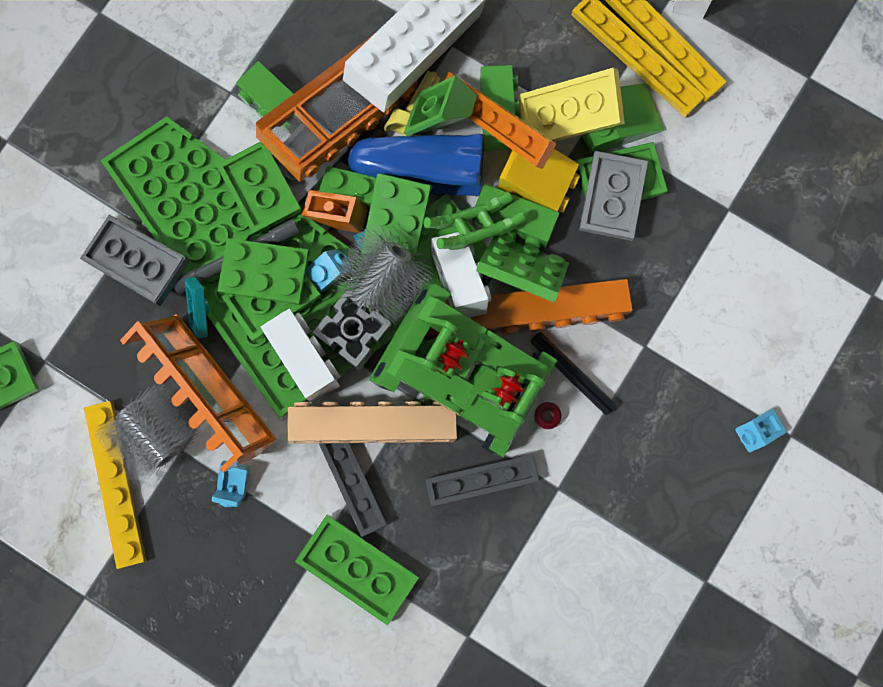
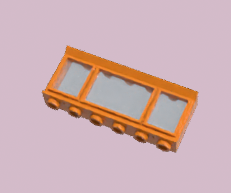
M370 38L256 122V138L299 182L306 177L314 176L323 163L333 161L339 155L341 149L346 145L348 147L352 146L364 131L374 129L382 117L385 115L390 116L404 100L406 102L411 100L416 92L418 79L383 113L343 81L345 62Z
M178 313L172 317L142 324L137 321L120 340L123 345L144 340L146 345L138 352V360L142 363L147 362L156 355L164 365L155 374V382L163 384L173 377L181 387L172 397V404L180 406L190 399L198 409L189 419V426L195 429L207 421L216 432L206 442L207 449L214 451L225 443L232 452L233 456L220 468L223 473L259 456L276 440V437Z

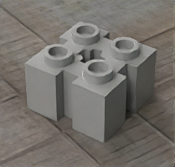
M344 293L334 305L337 314L333 319L326 315L312 333L332 351L337 346L342 349L339 352L340 356L360 371L372 356L369 347L373 342L380 345L393 327L392 323L386 318L384 320L381 315L379 317L377 311H372V317L367 312H365L364 316V310L366 311L367 307L366 309L363 305L359 307V302L356 304L352 303L357 301L355 298H342L353 296L352 294ZM356 325L359 326V333L357 335L349 336L350 333L348 331V328L350 326H352L353 328H355Z

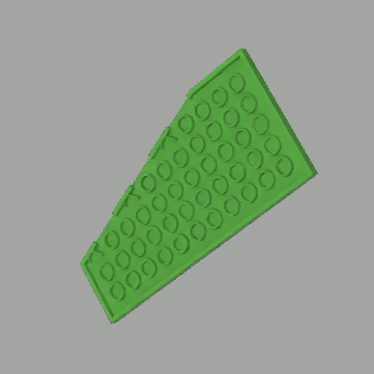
M167 116L100 160L154 239L190 260L181 275L191 270H196L223 256L227 238L253 241L291 219L294 220L300 233L275 245L309 250L307 267L325 251L339 249L348 259L350 258L349 256L352 251L348 246L329 234L313 220L302 216L301 212L254 236L216 164L226 159L196 139L191 133ZM220 273L201 283L204 290V298L207 299L209 305V314L207 315L277 417L281 419L288 414V407H294V403L305 402L307 399L302 394L266 335L254 343L251 341L223 300L222 296L225 294L217 292ZM338 279L337 283L334 282L328 289L319 292L322 297L298 312L311 329V332L307 334L309 338L315 337L312 332L326 315L333 319L337 314L334 305L344 294L343 292H346L343 291V288L352 290L347 286L341 285L344 282L343 280ZM388 306L389 309L397 313L394 319L387 313L389 316L387 320L392 323L393 329L380 345L376 342L372 343L369 347L372 354L392 340L406 316L404 310L399 314L395 309L393 310ZM367 308L365 312L370 315V310ZM379 310V312L381 313V315H382L384 318H386L385 315L383 314V312H381V311ZM356 325L355 328L350 326L348 328L349 336L357 335L359 333V326ZM318 340L326 353L322 356L323 360L327 361L329 359L340 376L353 368L352 365L340 356L339 352L342 350L340 347L337 346L332 351Z

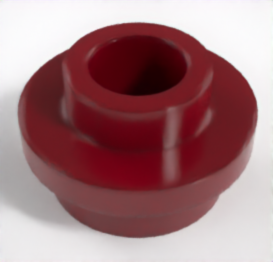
M544 402L535 409L534 420L543 429H553L561 421V410L554 403ZM543 412H551L552 420H544Z

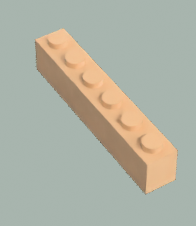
M418 401L405 402V406H394V402H378V406H366V402H351L348 407H339L338 402H324L322 407H311V403L297 402L294 403V407H288V443L454 442L457 439L456 413L437 402H432V406H421V402Z

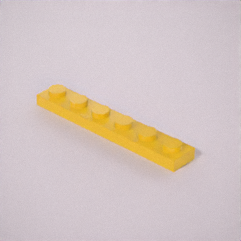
M582 0L572 10L571 15L684 118L704 99L705 96L599 0Z
M605 0L657 54L705 96L703 99L705 102L726 84L727 81L646 0Z
M107 401L84 407L116 568L120 569L147 562L129 473H127L125 458L121 460L123 454L119 453L116 455L121 450H115L117 448L115 443L110 445L113 441L108 445L104 444L111 437L104 442L97 438L102 433L101 431L107 427L106 425L112 422L110 420L117 417L115 416L116 412H113L115 411L114 402Z

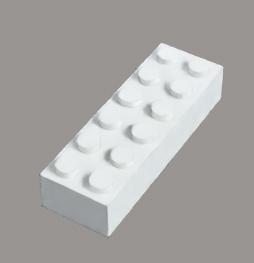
M410 0L345 62L343 81L384 113L480 17L486 0Z

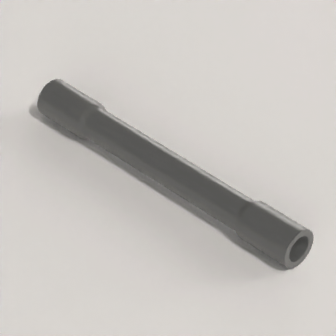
M291 219L251 242L272 245L280 244L300 232L294 220ZM224 255L196 270H191L181 275L174 285L178 295L186 292V278L196 277L201 284L208 278L220 273Z

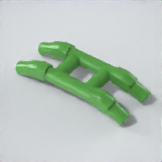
M507 191L497 198L494 197L481 205L450 215L426 217L424 219L425 228L447 229L454 225L460 235L438 238L436 245L438 249L458 250L466 245L496 235L506 234L526 221L523 212L520 211L510 218L507 217L497 222V224L494 223L489 214L497 212L504 205L513 201L512 196ZM478 217L484 228L471 232L465 221Z

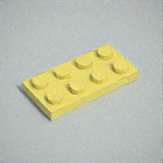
M610 68L519 94L521 120L553 142L625 124L619 72L616 68Z

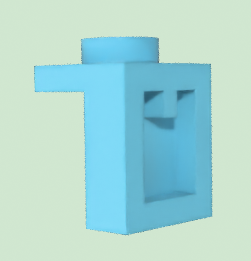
M773 408L735 429L748 452L766 446L787 433Z

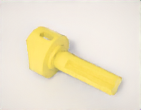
M427 71L405 111L400 109L393 110L384 126L386 132L393 131L406 136L404 130L418 92L439 83L441 78L437 76V73Z

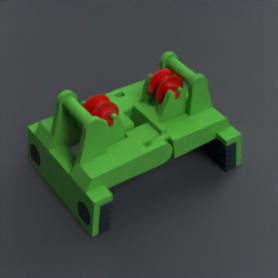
M423 284V290L416 296L412 303L413 305L408 310L370 376L369 381L391 392H395L400 381L489 433L482 448L494 455L504 457L521 425L524 424L525 418L539 392L545 386L546 380L557 359L545 352L533 353L532 357L447 305L446 301L451 294L437 284ZM431 327L438 331L439 335L426 358L414 356L429 328ZM474 362H476L477 364L467 381L463 378H466Z

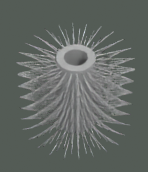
M392 234L391 241L389 240V242L386 239L382 240L380 237L377 239L375 236L376 241L371 243L362 236L360 242L366 244L363 241L365 239V241L372 245L366 246L371 250L365 248V245L361 248L356 245L355 252L357 253L353 252L354 255L349 260V266L356 268V270L349 267L352 271L350 272L344 266L342 269L346 271L342 270L339 273L342 275L341 277L348 280H343V283H347L350 285L347 287L352 289L343 288V291L353 292V296L342 298H355L357 301L354 302H359V307L363 305L365 309L366 307L369 308L371 317L372 309L375 312L374 308L377 310V313L379 310L383 312V309L387 314L389 313L388 309L395 314L396 312L389 309L388 306L395 309L392 305L396 302L402 307L404 306L402 303L406 305L403 302L404 300L397 297H402L401 295L404 294L401 289L406 292L405 294L408 295L409 299L411 298L409 295L413 297L410 294L411 292L404 289L410 286L413 289L414 285L417 286L409 278L413 281L415 279L412 275L418 278L419 276H416L415 273L423 277V275L417 272V270L422 272V269L416 267L421 266L415 264L421 261L412 260L411 258L415 257H411L414 256L410 255L413 253H408L410 249H405L399 245V234L398 244L394 243ZM358 250L363 251L365 255L361 254ZM415 280L419 286L423 284L421 281Z
M159 392L154 395H147L143 400L139 399L132 403L130 402L121 411H113L120 413L115 415L117 417L112 419L114 421L109 425L110 430L104 434H111L109 440L114 438L113 440L115 441L110 445L115 443L117 444L115 450L118 448L121 450L116 455L119 453L123 454L121 460L126 458L125 460L127 461L125 463L129 464L127 470L132 468L131 470L134 469V474L138 472L136 474L138 477L145 475L146 471L148 473L151 470L153 471L156 467L160 469L161 466H166V463L176 455H182L178 453L182 451L180 449L184 448L183 446L186 445V442L189 443L186 437L188 436L192 439L190 436L193 429L190 433L187 432L190 426L186 427L187 425L185 424L187 422L182 419L184 416L181 418L175 417L171 420L174 409L170 411L169 408L172 405L169 407L165 406L167 404L165 403L166 401L161 403L162 401H160L161 399L157 395ZM178 426L181 427V428H182L183 430H185L186 432H185V433L182 432V431H181L180 429H178L177 427H178Z

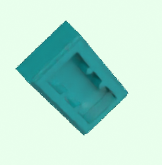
M196 277L186 278L185 288L189 326L196 337H208L206 314H209V305L207 299L204 298L203 287Z

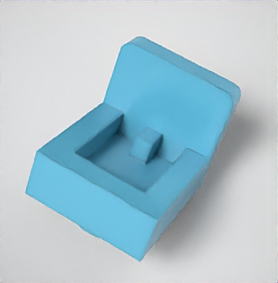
M339 249L325 251L307 267L306 275L318 292L325 291L332 285L331 283L339 279V271L343 268L342 265H344L343 260L346 259L345 263L348 266L350 265L346 255Z
M223 460V461L221 462V464H220V468H221L227 461ZM240 464L224 473L219 468L217 489L212 495V502L220 503L224 507H239L246 496L250 466Z

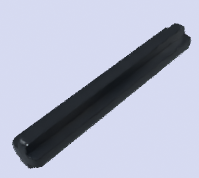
M538 332L531 339V344L538 351L545 352L557 359L554 366L604 415L610 414L615 409L616 403L542 332Z

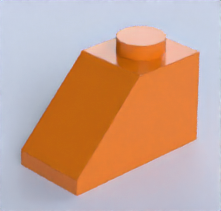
M309 190L302 216L338 230L360 233L363 231L362 228L364 227L369 208L357 197Z

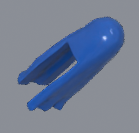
M483 135L366 138L358 141L351 148L348 164L355 173L377 178L378 173L432 185L431 194L444 196L447 193L449 196L479 197L483 175Z

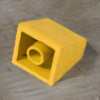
M554 149L545 166L541 169L535 167L512 150L500 176L498 189L505 192L508 191L510 194L563 213L570 199L566 197L569 188L574 190L580 177L576 173L579 164Z

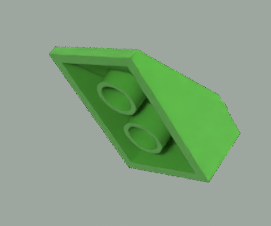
M646 83L620 87L625 124L582 134L590 157L593 156L595 151L605 152L664 131Z

